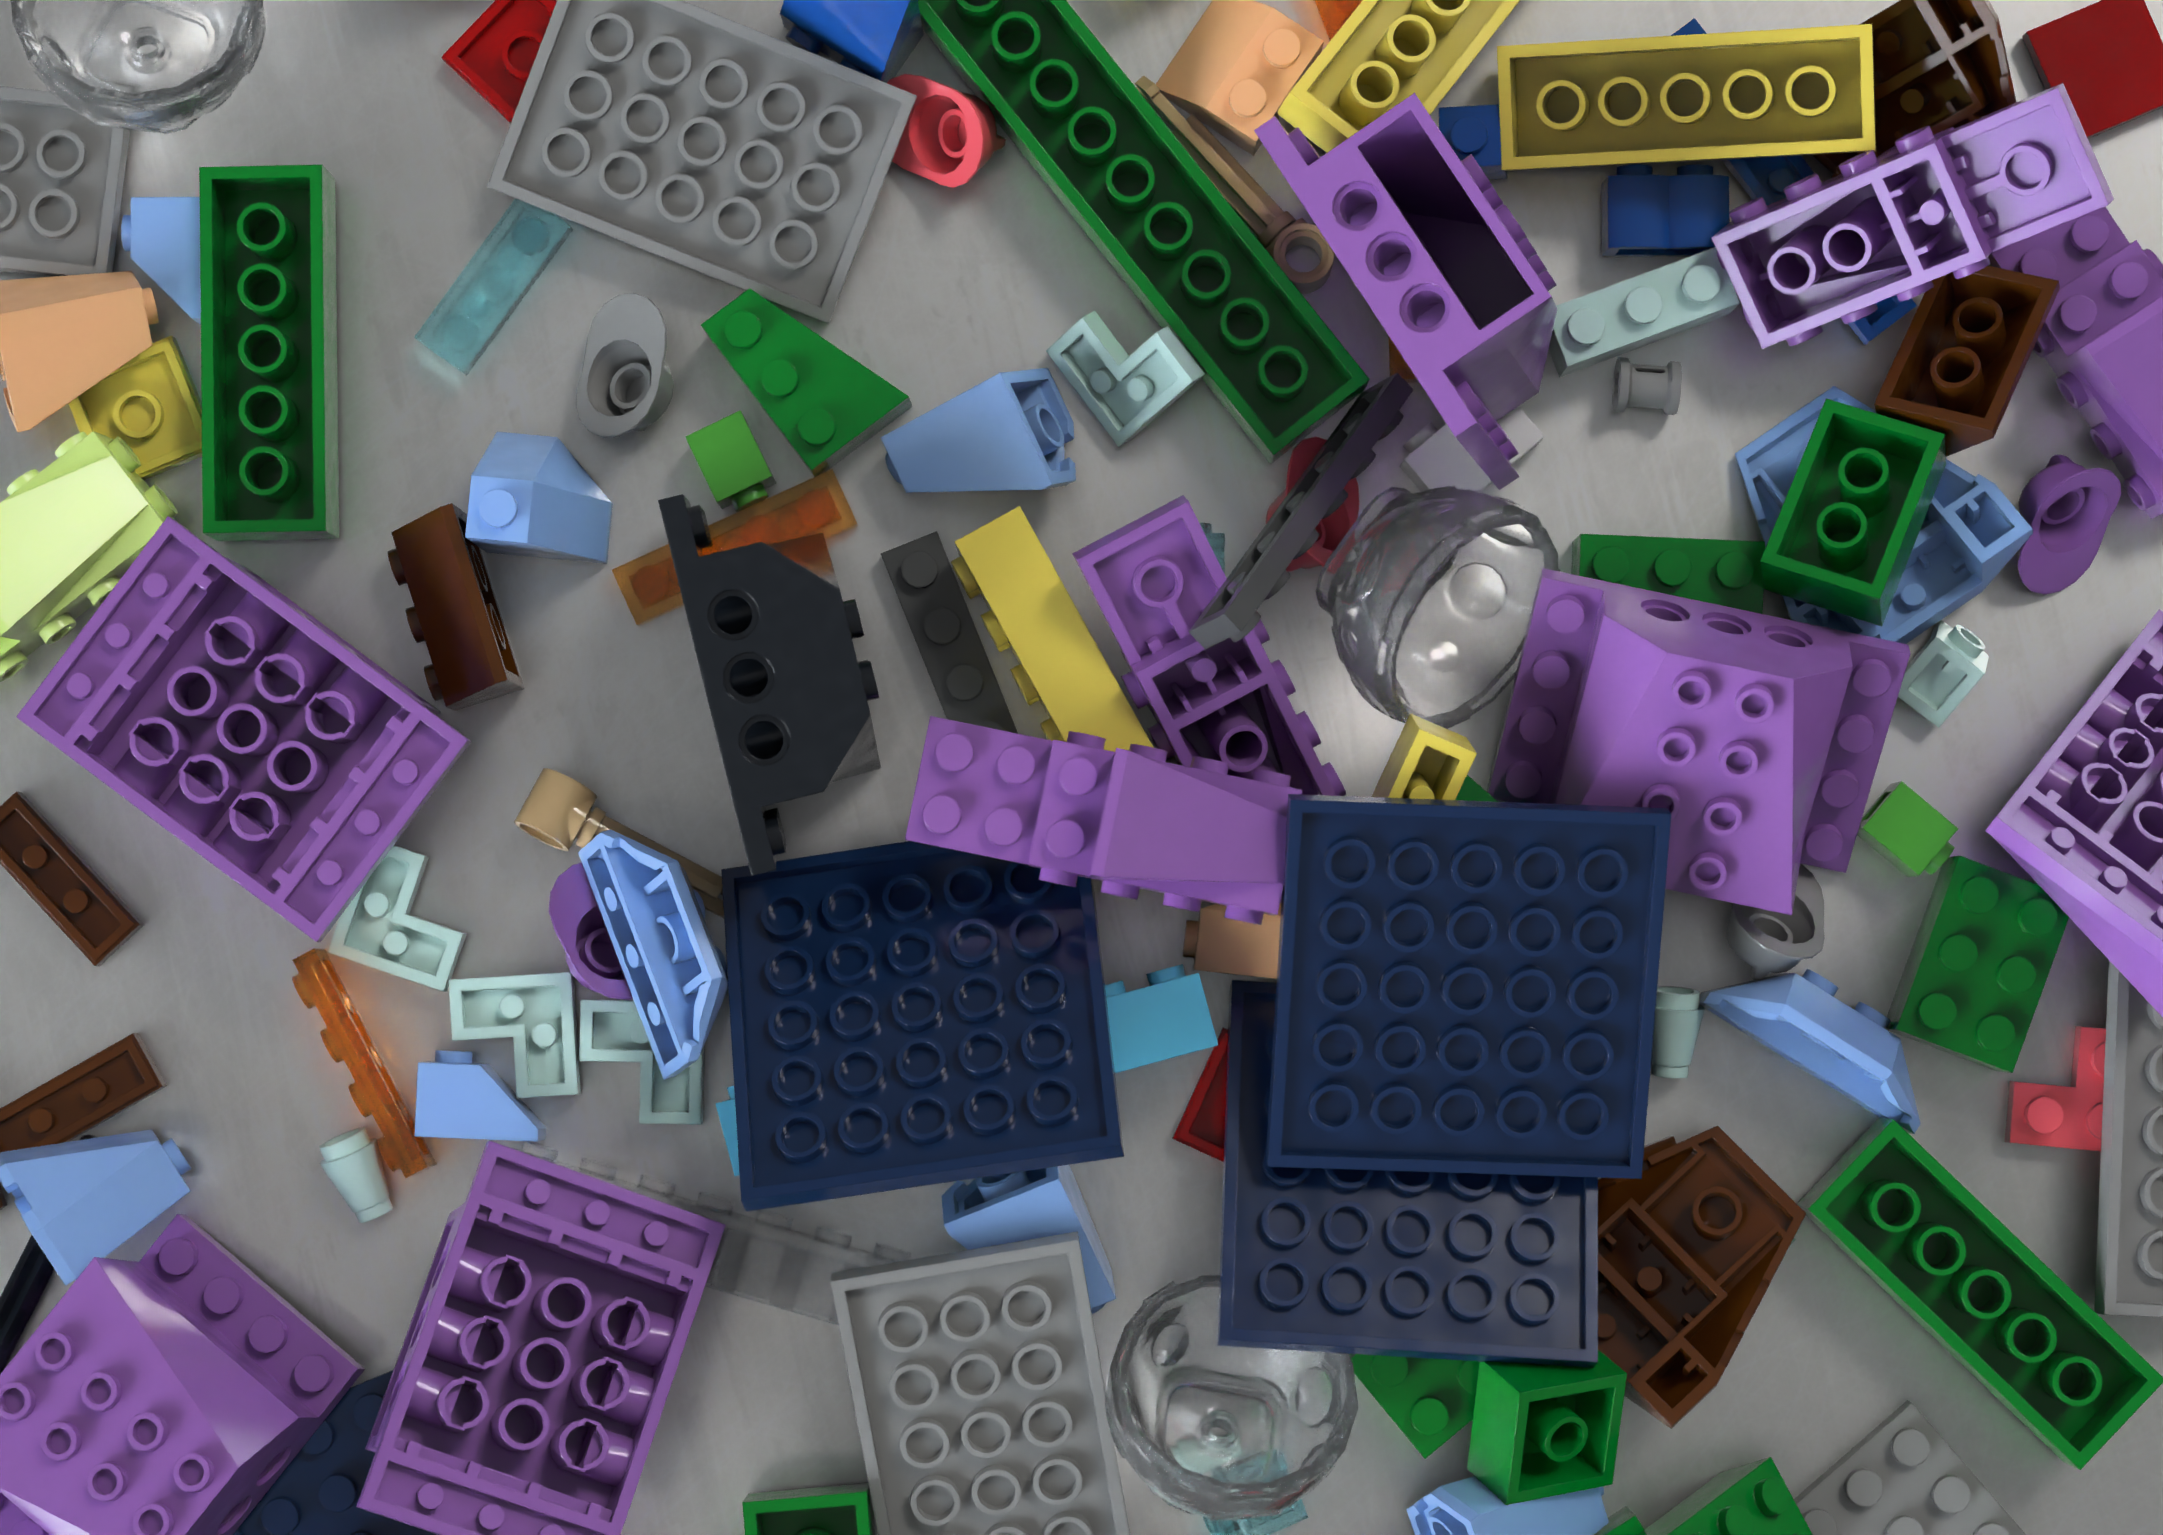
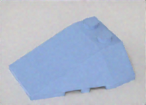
M1833 386L1735 453V458L1763 540L1765 541V546H1767L1825 400L1830 399L1876 413L1875 410L1836 386ZM1946 459V466L1882 627L1784 595L1782 596L1791 620L1907 644L1980 594L2033 534V529L1993 482L1980 474L1975 477Z

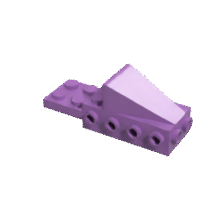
M2061 83L1955 129L1951 127L1934 135L1930 126L1915 130L1897 139L1895 146L1877 158L1874 151L1869 150L1838 165L1842 174L1821 182L1816 173L1790 184L1783 189L1786 198L1770 205H1766L1763 197L1744 203L1729 212L1732 221L1711 238L1717 249L1720 265L1727 271L1742 304L1744 317L1750 328L1755 332L1761 348L1764 349L1784 340H1787L1789 346H1794L1823 332L1821 325L1841 317L1843 323L1848 324L1870 315L1878 309L1877 302L1897 295L1899 302L1914 298L1933 288L1932 280L1953 272L1955 279L1971 275L1991 263L1988 256L1992 252L2109 205L2114 200V197L2064 84Z
M2103 207L1994 251L1988 258L1992 267L2059 281L2060 289L2033 351L2039 357L2045 358L2057 376L2056 382L2061 394L2073 408L2080 411L2090 426V435L2094 444L2105 458L2113 461L2125 479L2123 484L2133 503L2140 510L2146 511L2150 519H2153L2163 514V264L2150 249L2146 248L2143 250L2137 240L2129 243L2107 208Z
M1184 495L1072 553L1130 669V672L1121 676L1128 693L1137 709L1147 705L1157 724L1147 729L1156 747L1168 751L1166 760L1174 756L1178 765L1190 767L1192 756L1229 763L1227 775L1252 780L1254 769L1267 770L1291 776L1289 787L1303 790L1302 794L1346 795L1343 784L1331 763L1328 762L1321 765L1313 747L1321 744V741L1305 711L1296 715L1287 697L1296 692L1288 673L1279 659L1272 663L1270 662L1262 646L1270 638L1261 619L1252 631L1241 640L1233 642L1228 638L1206 650L1189 633V630L1227 578L1189 501Z
M930 716L905 840L1041 868L1039 880L1076 887L1077 878L1081 876L1103 881L1101 893L1138 900L1140 889L1165 893L1162 905L1200 912L1202 901L1226 906L1224 918L1262 925L1264 914L1278 915L1279 905L1282 903L1288 794H1302L1303 791L1289 787L1291 776L1254 769L1251 780L1227 775L1229 763L1192 756L1190 767L1167 763L1168 751L1137 744H1130L1129 750L1116 748L1115 752L1104 750L1105 738L1069 731L1067 742L1052 741Z

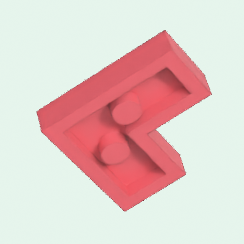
M2075 1026L2070 1087L2016 1081L2009 1082L2004 1142L2101 1151L2106 1029Z

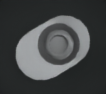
M636 293L621 294L605 303L594 317L587 337L582 374L577 389L576 407L579 420L587 430L603 438L620 437L632 430L645 431L648 425L657 421L662 416L672 399L674 383L670 368L664 362L667 348V328L661 311L649 298Z
M1800 863L1792 915L1731 903L1732 911L1726 930V937L1730 948L1735 954L1751 966L1752 979L1760 981L1770 972H1787L1802 959L1813 958L1822 951L1825 939L1822 889L1812 872Z

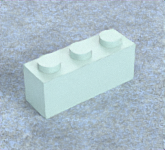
M1714 247L1557 305V314L1549 351L1558 375L1562 377L1727 316L1740 302L1727 271L1720 265L1717 249Z

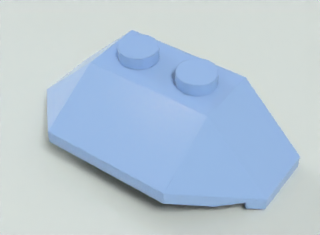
M613 830L600 832L578 854L664 1080L675 1077L699 1059L728 991L726 961L721 950L714 946L707 928L703 900L699 893L692 888L688 875L679 861Z
M1806 969L1802 977L1796 973H1783L1765 977L1760 981L1752 980L1701 992L1699 1005L1704 1006L1706 1010L1877 1117L1894 1119L1907 1133L1915 1134L1921 1123L1901 1039L1886 1030L1891 1020L1877 1010L1862 1002H1858L1855 1009H1852L1834 997L1839 989L1836 985L1809 969Z

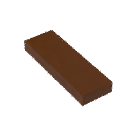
M16 791L0 806V864L94 966H101L144 926L143 922L22 792Z
M133 1033L0 1108V1152L69 1142L166 1087L167 1085L139 1034Z

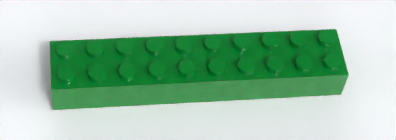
M918 0L924 32L972 92L989 106L996 122L1159 326L1163 329L1169 325L1205 373L1202 377L1203 381L1270 464L1366 389L1370 380L1066 0Z

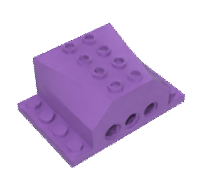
M1415 93L1322 157L1310 145L1299 127L1288 133L1275 116L1254 131L1457 440L1499 490L1519 478V474L1509 461L1519 453L1503 428L1497 423V420L1539 393L1557 314V307L1548 291L1557 285L1527 239L1524 231L1507 206L1503 204L1472 154L1460 161Z
M169 516L16 716L316 942H321L472 742L438 717L441 713L438 709L249 568L221 555Z
M1542 568L1487 792L1496 800L1517 803L1667 808L1671 813L1665 889L1792 915L1800 863L1844 873L1847 871L1909 661V645Z
M2159 609L1985 831L2037 882L2162 1017L2163 611Z
M489 1140L485 1145L465 1203L452 1211L448 1216L365 1450L376 1453L356 1507L438 1535H621L726 1225Z
M177 1214L139 1262L94 1257L0 1374V1535H233L363 1373L365 1368L187 1215Z

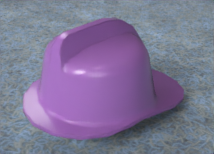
M2054 455L2051 457L2046 468L2031 478L2024 487L2019 498V511L2021 516L2032 527L2033 534L2020 549L2017 567L2021 582L2030 591L2044 595L2059 592L2075 583L2090 567L2121 496L2120 480L2112 471L2102 468L2086 469L2074 463L2067 456Z
M582 863L574 864L558 876L550 892L549 900L550 918L566 952V962L570 972L582 986L594 992L601 993L608 998L633 999Z

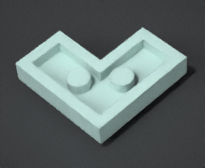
M1096 311L1082 317L1046 350L1118 447L1132 440L1205 375L1169 325L1154 333L1129 356Z
M394 845L340 916L328 953L447 992L449 980L452 978L466 933L409 915L429 857Z
M571 972L449 980L452 1041L513 1037L517 1098L581 1094L575 983Z
M581 1000L579 1061L641 1062L639 1124H703L704 1047L697 1061L675 1077L664 1080L634 1000Z

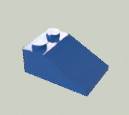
M784 0L780 11L783 25L789 30L785 38L792 45L816 55L820 51L838 64L885 83L895 78L924 35L918 0Z

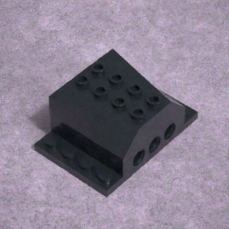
M683 494L658 500L750 873L753 876L773 871L777 867L778 854L786 853V838L778 807L766 810L765 806L825 791L831 782L881 768L867 702L879 698L871 662L868 660L857 661L852 641L854 638L864 636L855 599L844 602L842 600L823 533L773 544L758 542L703 556L702 548L713 546L703 508L700 505L691 507L689 500Z

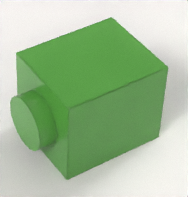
M741 411L686 436V440L712 494L722 509L733 505L735 511L739 512L769 497L766 488L776 484V481Z
M1900 781L1890 784L1865 813L1857 835L1905 876L1913 877L1919 876L1924 870L1932 875L1943 865L1955 848L1948 841L1958 828L1905 783Z

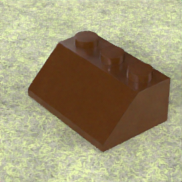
M1986 266L1971 275L1955 279L1953 272L1932 280L1934 287L1924 293L1874 403L1876 414L1945 434L1946 457L1994 438L2060 289L2058 280L1992 266Z
M450 503L391 532L396 548L388 551V558L398 585L408 584L414 603L413 607L406 608V616L416 643L425 641L432 664L424 666V673L431 695L435 701L444 699L447 708L457 711L523 690L524 686L481 549L465 538L467 514L453 503Z

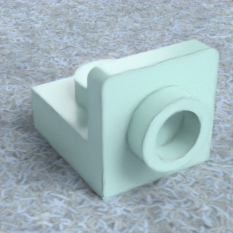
M1940 620L1932 630L1928 642L1907 665L1898 697L1937 727H1940L1985 674L1989 658L1983 651L1985 645L1967 628L1961 625H1956L1952 628Z

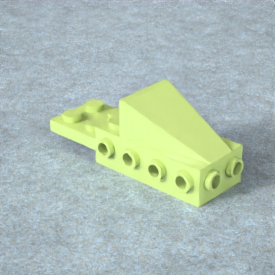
M93 431L89 435L85 432H80L70 437L55 451L58 459L40 473L37 469H33L18 477L7 488L10 496L0 502V682L19 672L28 663L27 656L44 643L47 645L52 644L67 635L76 626L75 619L90 607H99L168 516L173 518L178 514L171 500L157 485L154 484L152 487H149L145 480L136 473L135 470L141 466V462L133 450L119 436L113 440L110 437Z

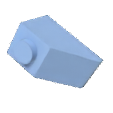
M131 197V215H124L121 224L124 250L130 251V258L178 306L201 325L200 197Z
M435 1050V1062H418L414 1137L535 1142L546 1139V1126L520 1098H517L516 1093L489 1064L472 1063V1051Z

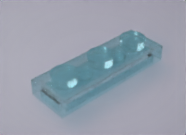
M515 198L414 338L467 376L573 231L572 227L555 214Z

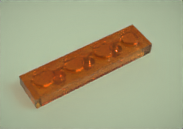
M831 469L709 525L713 546L702 548V553L704 556L758 542L773 544L819 533L824 534L826 541L857 527L858 523L835 473ZM669 544L612 569L637 626H641L684 606Z
M314 948L293 959L292 961L299 974L292 977L296 991L306 1007L311 1009L316 1006L327 1028L321 1030L320 1034L325 1047L336 1063L344 1060L355 1080L354 1083L348 1085L350 1094L361 1114L365 1118L373 1115L383 1136L377 1139V1145L389 1168L393 1172L401 1169L405 1178H409L437 1165L424 1138L414 1137L415 1121L326 949Z

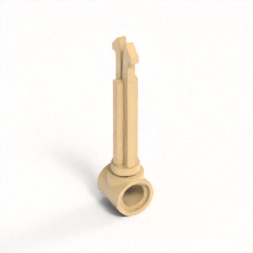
M1142 76L1135 83L1138 91L1161 119L1173 130L1174 136L1239 217L1258 236L1259 242L1300 293L1307 294L1321 288L1330 276L1334 252L1318 227L1307 223L1303 218L1296 221L1288 211L1284 212L1194 114L1185 119L1164 97L1155 83ZM1295 246H1309L1317 252L1320 263L1312 271L1298 272L1287 263V252Z
M543 768L514 821L517 827L537 840L562 851H569L576 838L578 839L576 845L583 848L600 832L607 830L618 832L679 861L688 875L692 888L701 896L705 909L724 919L723 900L717 898L719 894L723 896L721 876L605 816L606 812L597 807L592 812L591 809L597 799V795L560 772Z

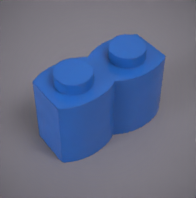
M1623 165L1616 168V175L1607 176L1601 184L1602 256L1690 257L1714 248L1715 245L1711 237L1730 223L1729 176L1713 175V166L1710 165L1677 167V175L1672 176L1654 175L1653 167L1650 165Z

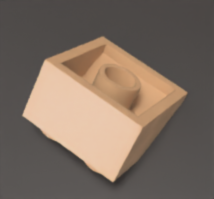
M1212 0L1156 83V86L1166 99L1189 114H1194L1201 122L1254 156L1262 144L1254 130L1274 116L1277 119L1280 118L1277 114L1279 108L1289 92L1320 55L1324 41L1271 6L1254 0Z

